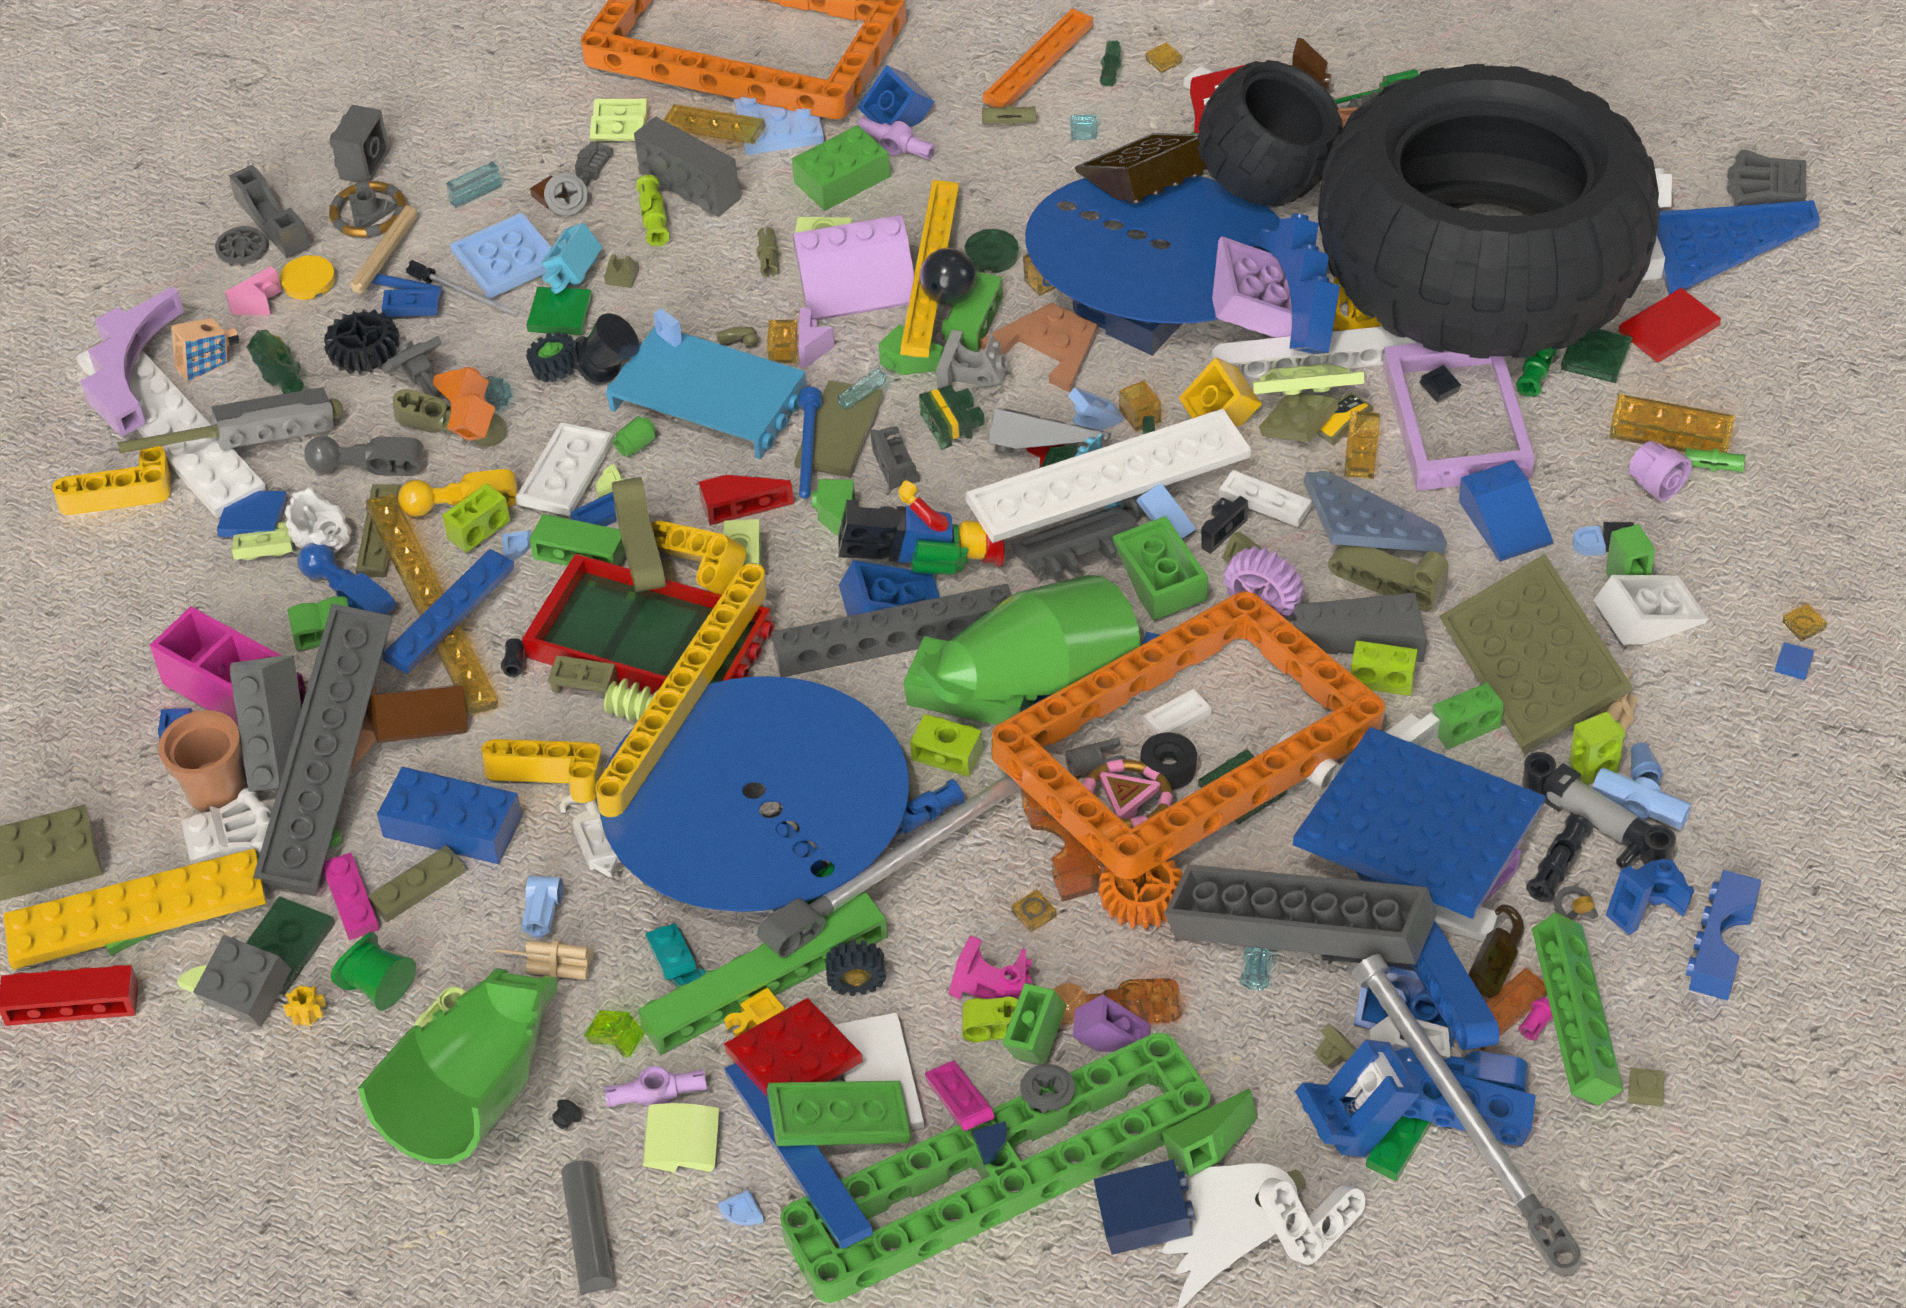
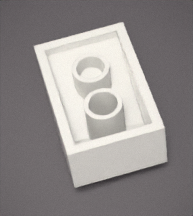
M1611 575L1593 600L1601 611V615L1607 620L1617 639L1623 645L1648 644L1705 624L1708 620L1678 575Z

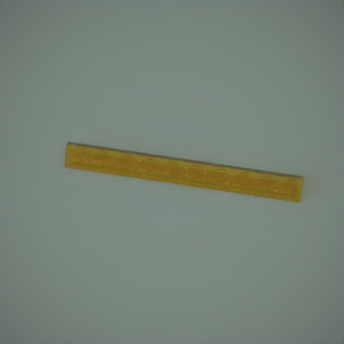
M390 494L366 500V510L419 616H421L444 592L395 495ZM458 624L435 649L453 685H463L465 707L468 715L498 708V699L460 624Z

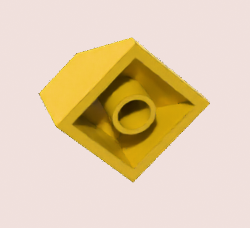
M1217 357L1211 361L1179 397V400L1192 419L1224 409L1235 427L1243 425L1262 405L1238 367Z

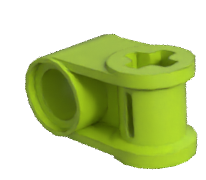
M1014 997L974 998L965 1001L962 1004V1037L969 1042L975 1043L1004 1040L1008 1029L1007 1024H1010L1018 999ZM1008 1005L1011 1007V1013H1008Z

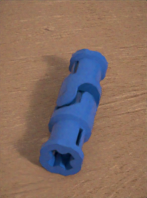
M950 779L946 782V785L933 792L928 790L908 801L901 825L895 836L901 833L908 834L925 823L940 817L942 811L955 804H963L965 797L958 783L954 779Z

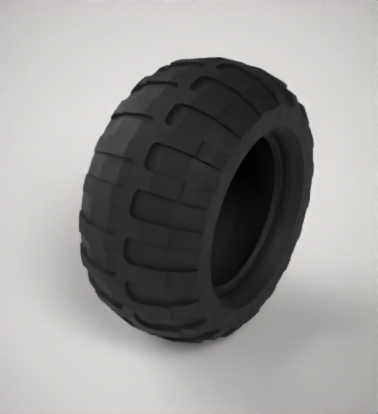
M1466 64L1461 67L1444 69V67L1420 72L1418 76L1412 79L1406 78L1392 82L1385 86L1382 92L1375 95V97L1367 99L1349 116L1341 135H1337L1324 163L1319 195L1318 223L1322 235L1323 248L1329 258L1328 267L1331 274L1337 278L1340 286L1344 288L1345 294L1355 307L1364 315L1376 317L1384 330L1397 337H1408L1422 343L1424 348L1433 351L1444 352L1445 350L1467 354L1471 358L1489 359V356L1510 355L1514 358L1535 356L1538 351L1547 348L1562 349L1577 343L1586 333L1596 332L1613 320L1620 312L1626 299L1632 298L1648 271L1656 242L1660 219L1659 191L1652 157L1647 155L1640 136L1635 131L1631 122L1626 117L1616 112L1614 113L1610 109L1609 103L1602 97L1590 91L1585 92L1563 78L1529 71V69L1523 67ZM1447 204H1491L1515 209L1530 215H1485L1460 210Z

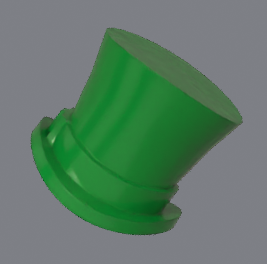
M370 931L350 947L335 963L331 971V980L336 986L344 990L359 989L378 1010L383 1011L394 1005L407 991L416 973V963L412 958L383 949L378 943L377 934Z

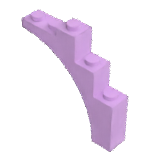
M173 287L126 312L117 307L95 319L100 338L103 342L89 349L88 353L96 373L80 382L87 402L121 437L146 424L140 403L131 393L130 380L133 366L139 353L151 337L168 322L184 313L179 293Z

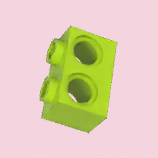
M487 483L442 514L447 539L465 553L472 550L510 522L506 497Z
M1356 640L1351 663V674L1372 691L1411 696L1418 649Z
M1608 711L1574 724L1569 765L1572 769L1581 773L1580 780L1586 785L1594 783L1601 768L1618 773L1625 732L1622 725L1615 721Z

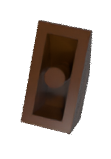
M1297 38L1292 56V66L1303 70L1315 78L1325 89L1329 90L1332 74L1327 73L1328 62L1303 38Z

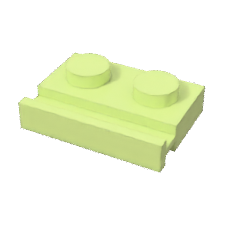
M279 522L277 524L278 529H275V531L233 535L232 553L234 560H252L266 555L282 556L293 552V541L288 535L286 522Z

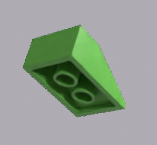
M1166 516L1112 536V541L1137 596L1153 621L1207 600L1208 576Z

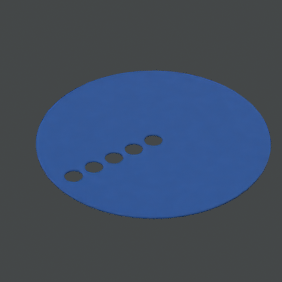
M1201 176L1187 177L1184 179V183L1164 187V192L1155 195L1148 194L1144 196V201L1130 204L1128 200L1115 199L1086 178H1082L1057 189L1038 204L1027 222L1025 244L1028 255L1039 273L1059 291L1082 304L1105 313L1139 321L1175 324L1198 323L1218 320L1215 314L1212 295L1218 240L1221 236L1247 245L1248 235L1260 233L1261 229L1275 231V227H1279L1280 218L1266 205L1262 204L1260 206L1250 203L1227 191L1218 181ZM1068 201L1076 204L1077 208L1072 211H1064L1059 209L1057 204ZM1084 211H1094L1100 215V218L1097 220H1086L1080 214ZM1115 220L1121 222L1124 226L1119 230H1111L1103 224L1106 221ZM1141 230L1147 234V237L1140 240L1132 239L1127 235V232ZM1162 239L1168 241L1171 246L1167 249H1157L1151 246L1150 243L1153 240Z
M773 676L737 678L712 683L706 687L626 810L616 817H606L600 813V819L610 847L620 862L644 884L659 893L677 901L707 909L735 912L764 911L783 908L798 898L809 901L820 897L852 880L868 868L883 853L901 825L909 796V775L901 746L892 731L871 709L858 700L831 687L807 680ZM632 729L628 732V734H627V735L623 738V740L619 743V745L617 746L616 750H615L614 753L612 754V756H611V758H610V760H609V762H608V765H609V763L611 762V760L613 759V757L615 756V754L617 753V751L619 750V748L621 747V745L623 744V742L625 741V739L627 738V736L630 734V732L632 731ZM753 782L761 783L766 788L765 793L755 799L747 798L742 793L743 788ZM767 802H777L783 808L781 814L774 818L763 817L759 809ZM793 821L799 825L800 830L795 836L785 838L777 834L776 828L782 822ZM801 841H811L817 846L816 852L810 857L797 856L793 848ZM825 860L831 862L835 868L833 873L827 877H816L811 873V867L817 861Z

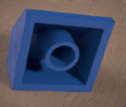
M886 65L858 106V109L868 119L876 123L892 125L895 121H901L911 128L921 123L935 101L907 73Z

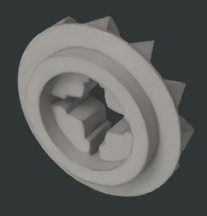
M557 174L547 182L544 190V199L549 209L559 216H572L581 211L586 204L587 188L584 182L573 174ZM562 185H564L567 192L574 193V195L570 196L569 205H567L564 198L558 197L562 193Z

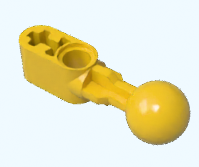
M509 469L471 472L464 475L461 482L449 483L446 487L432 488L430 484L423 480H411L401 487L398 494V502L406 514L420 517L429 513L435 504H458L487 483L505 496L507 506L511 507L516 504V496L518 494L516 475Z

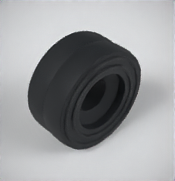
M1164 732L1153 735L1145 741L1141 749L1140 761L1150 769L1163 774L1170 782L1172 790L1186 786L1193 779L1196 773L1197 752L1194 744L1185 736ZM1169 757L1177 762L1174 764H1164L1160 760ZM1142 774V776H1143L1144 779H1146V780H1151V779H1149L1148 777H1146L1145 775Z

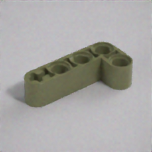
M642 477L612 482L617 523L635 592L666 587L663 567L647 511Z
M1339 545L1328 561V568L1334 575L1384 596L1415 593L1418 607L1421 611L1432 610L1447 587L1448 561L1443 555L1435 551L1426 552L1418 565L1373 547Z

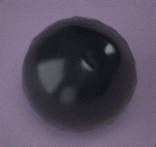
M946 247L932 252L921 265V287L932 301L947 306L965 301L976 287V266L966 253L956 248Z

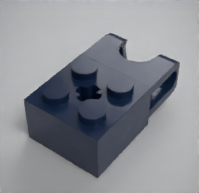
M1073 300L1072 303L1075 314L1097 324L1098 327L1105 330L1106 335L1151 356L1183 324L1139 321L1105 313L1076 300Z

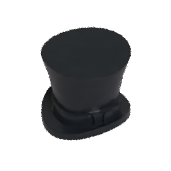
M611 313L601 315L589 336H579L573 343V357L579 373L586 381L595 385L611 382L620 371V363L636 355L639 350V340L632 326L624 318Z

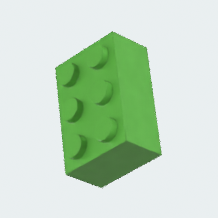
M858 125L792 158L794 183L824 211L890 177L889 153Z

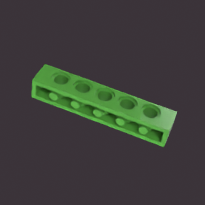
M1555 912L1532 928L1570 1092L1572 1095L1599 1106L1623 1091V1086L1583 926Z

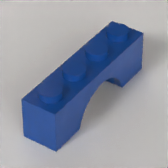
M1723 870L1720 882L1713 881L1708 900L1713 901L1712 907L1705 906L1701 925L1706 926L1704 932H1697L1693 950L1698 951L1697 958L1690 956L1685 974L1691 977L1689 990L1728 1001L1740 956L1724 943L1721 935L1731 927L1751 924L1762 880Z

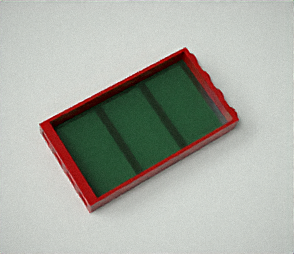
M574 554L522 637L525 656L528 659L552 666L556 655L615 664L618 684L626 678L628 679V688H631L637 682L639 683V691L642 692L645 686H649L651 689L650 694L654 695L660 689L722 595L665 579L666 587L635 592L630 569ZM763 606L758 608L709 684L749 676L751 665L754 661H758L764 642L772 637L771 632L774 631V622L771 620L770 608Z

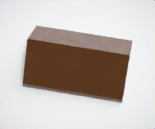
M463 685L375 693L370 697L367 716L377 743L467 733Z

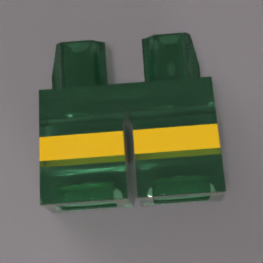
M948 385L919 394L920 415L941 450L952 446V440L963 435L971 439L972 429L985 424L984 413L980 406L966 410L974 406V399L968 388L955 392L952 386Z

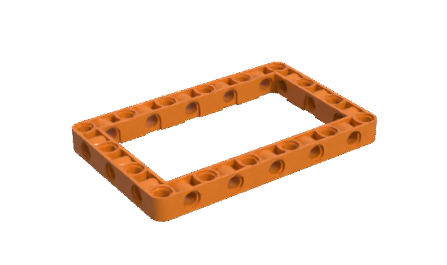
M608 0L582 35L581 46L584 64L591 68L741 99V97L753 99L755 97L756 103L782 107L791 111H796V108H806L811 110L810 115L829 119H841L849 114L906 23V0H765L780 3V5L806 11L814 10L827 13L830 16L854 21L856 19L865 21L828 80L628 38L627 35L636 24L635 20L641 12L646 10L652 0Z
M1244 591L1232 595L998 724L992 731L991 756L993 761L1112 873L1122 879H1134L1311 776L1316 767L1327 759L1336 761L1353 751L1370 727L1378 730L1383 729L1385 703L1378 695L1258 595ZM1237 638L1240 640L1242 638L1244 640L1248 639L1261 650V654L1284 674L1288 673L1302 685L1301 688L1325 709L1329 708L1333 711L1132 829L1042 748L1047 744L1053 745L1080 730V726L1096 717L1101 718L1128 703V699L1146 690L1148 692L1173 678L1176 672L1191 664L1196 665L1222 650L1223 646Z

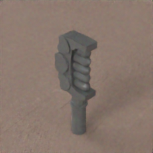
M592 141L577 154L575 173L584 184L588 183V179H598V171L606 161V158H612L613 147ZM567 192V195L570 197L574 195V193Z

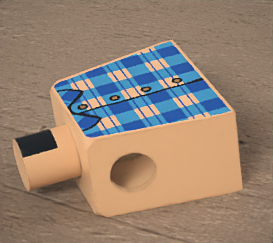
M212 318L172 325L174 366L187 383L224 366L227 363V347L239 343V336L235 328L223 330Z

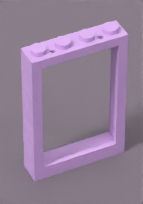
M1422 343L1384 347L1383 369L1416 491L1460 486L1461 477L1515 460L1526 478H1532L1535 457L1504 356H1489V359L1471 358L1467 354L1445 350L1444 352L1433 351L1424 348ZM1492 363L1518 451L1427 461L1403 373L1434 370L1442 365L1446 368Z

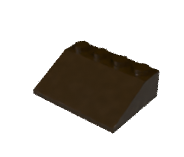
M1152 133L1075 166V170L1115 199L1128 200L1130 204L1144 201V196L1148 194L1155 195L1164 192V187L1180 185L1184 183V179L1187 177H1197L1204 174L1203 170L1207 169V166L1200 158L1198 146L1200 145L1197 138L1198 134Z

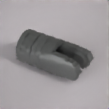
M1119 738L1065 751L1068 771L1074 777L1089 774L1093 769L1106 762L1125 759L1123 755L1107 759L1102 757L1101 752L1116 749L1121 745Z

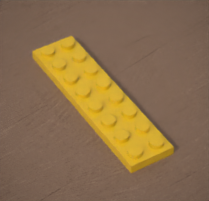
M253 848L3 913L9 964L12 970L103 947L106 944L134 939L266 904L261 879H253L258 862L257 852Z

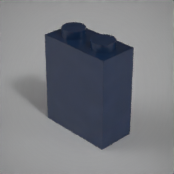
M1174 1159L1093 1179L1111 1255L1193 1235L1190 1222L1196 1221L1191 1200L1184 1201L1183 1192L1189 1191L1185 1172H1177Z

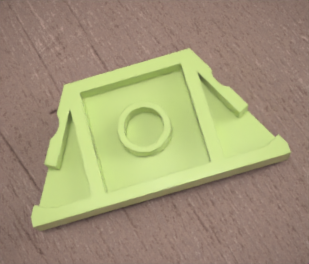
M1329 363L1275 368L1269 370L1267 374H1263L1260 377V381H1253L1254 394L1284 391L1287 395L1302 393V389L1312 388L1314 392H1326L1332 386L1363 384L1364 372H1350L1349 368Z

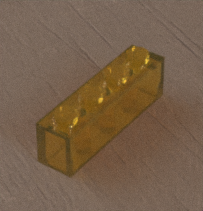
M1618 394L1609 438L1639 444L1654 441L1668 449L1673 448L1680 452H1685V448L1689 447L1691 449L1709 451L1717 448L1719 452L1727 453L1735 415Z

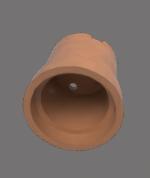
M214 710L195 711L176 719L163 732L158 745L159 756L167 771L178 780L188 802L195 809L208 812L207 809H210V806L218 809L237 799L239 793L245 789L247 778L241 760L242 746L240 733L231 717Z

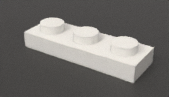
M1234 470L1231 471L1219 488L1220 498L1223 497L1230 501H1235L1239 496H1242L1248 500L1249 509L1299 527L1311 509L1312 500Z

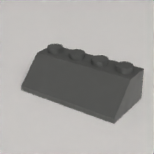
M294 654L234 662L230 666L231 683L249 792L279 788L302 709Z

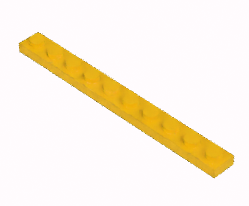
M932 180L900 355L929 358L938 303L932 301L924 293L920 282L921 265L932 252L949 247L959 192V183Z

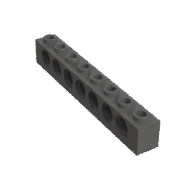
M1007 583L771 632L773 650L780 677H787L917 650L924 636L949 641L1004 599L1011 596L1009 585Z

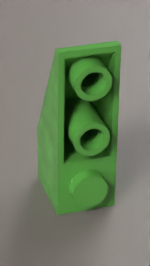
M1247 1089L1162 1131L1168 1159H1174L1175 1165L1189 1177L1218 1163L1257 1119L1251 1090Z

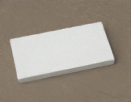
M560 422L517 494V505L570 516L612 446L614 434Z
M898 1013L836 1024L835 1026L861 1052L863 1060L859 1065L843 1073L844 1082L900 1081L910 1131L924 1128V1121Z

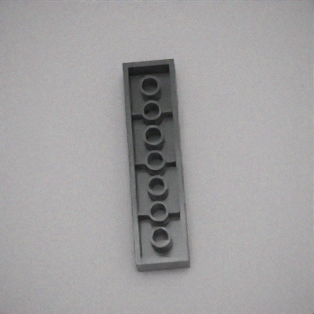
M1187 864L1164 912L1176 939L1366 959L1372 955L1380 954L1384 961L1415 965L1437 916L1427 887Z

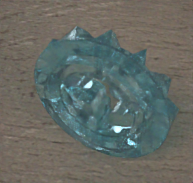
M484 377L489 380L485 395L488 396L486 402L496 407L495 410L499 411L500 405H508V399L512 397L510 385L499 377Z

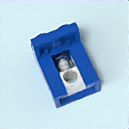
M1365 1040L1327 1085L1302 1082L1295 1091L1302 1103L1303 1110L1309 1115L1319 1138L1324 1144L1334 1145L1341 1155L1366 1157L1420 1096V1092L1390 1042Z

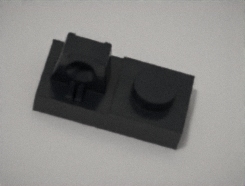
M1239 496L1235 501L1222 497L1212 506L1211 514L1214 518L1207 520L1201 528V549L1211 554L1232 533L1248 521V500L1244 497Z

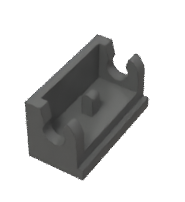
M894 426L877 431L876 429L870 430L872 452L889 489L900 487L905 480L911 483L920 481V475L915 469L916 465L912 462L902 437L887 439L890 435H896L900 432L898 427Z

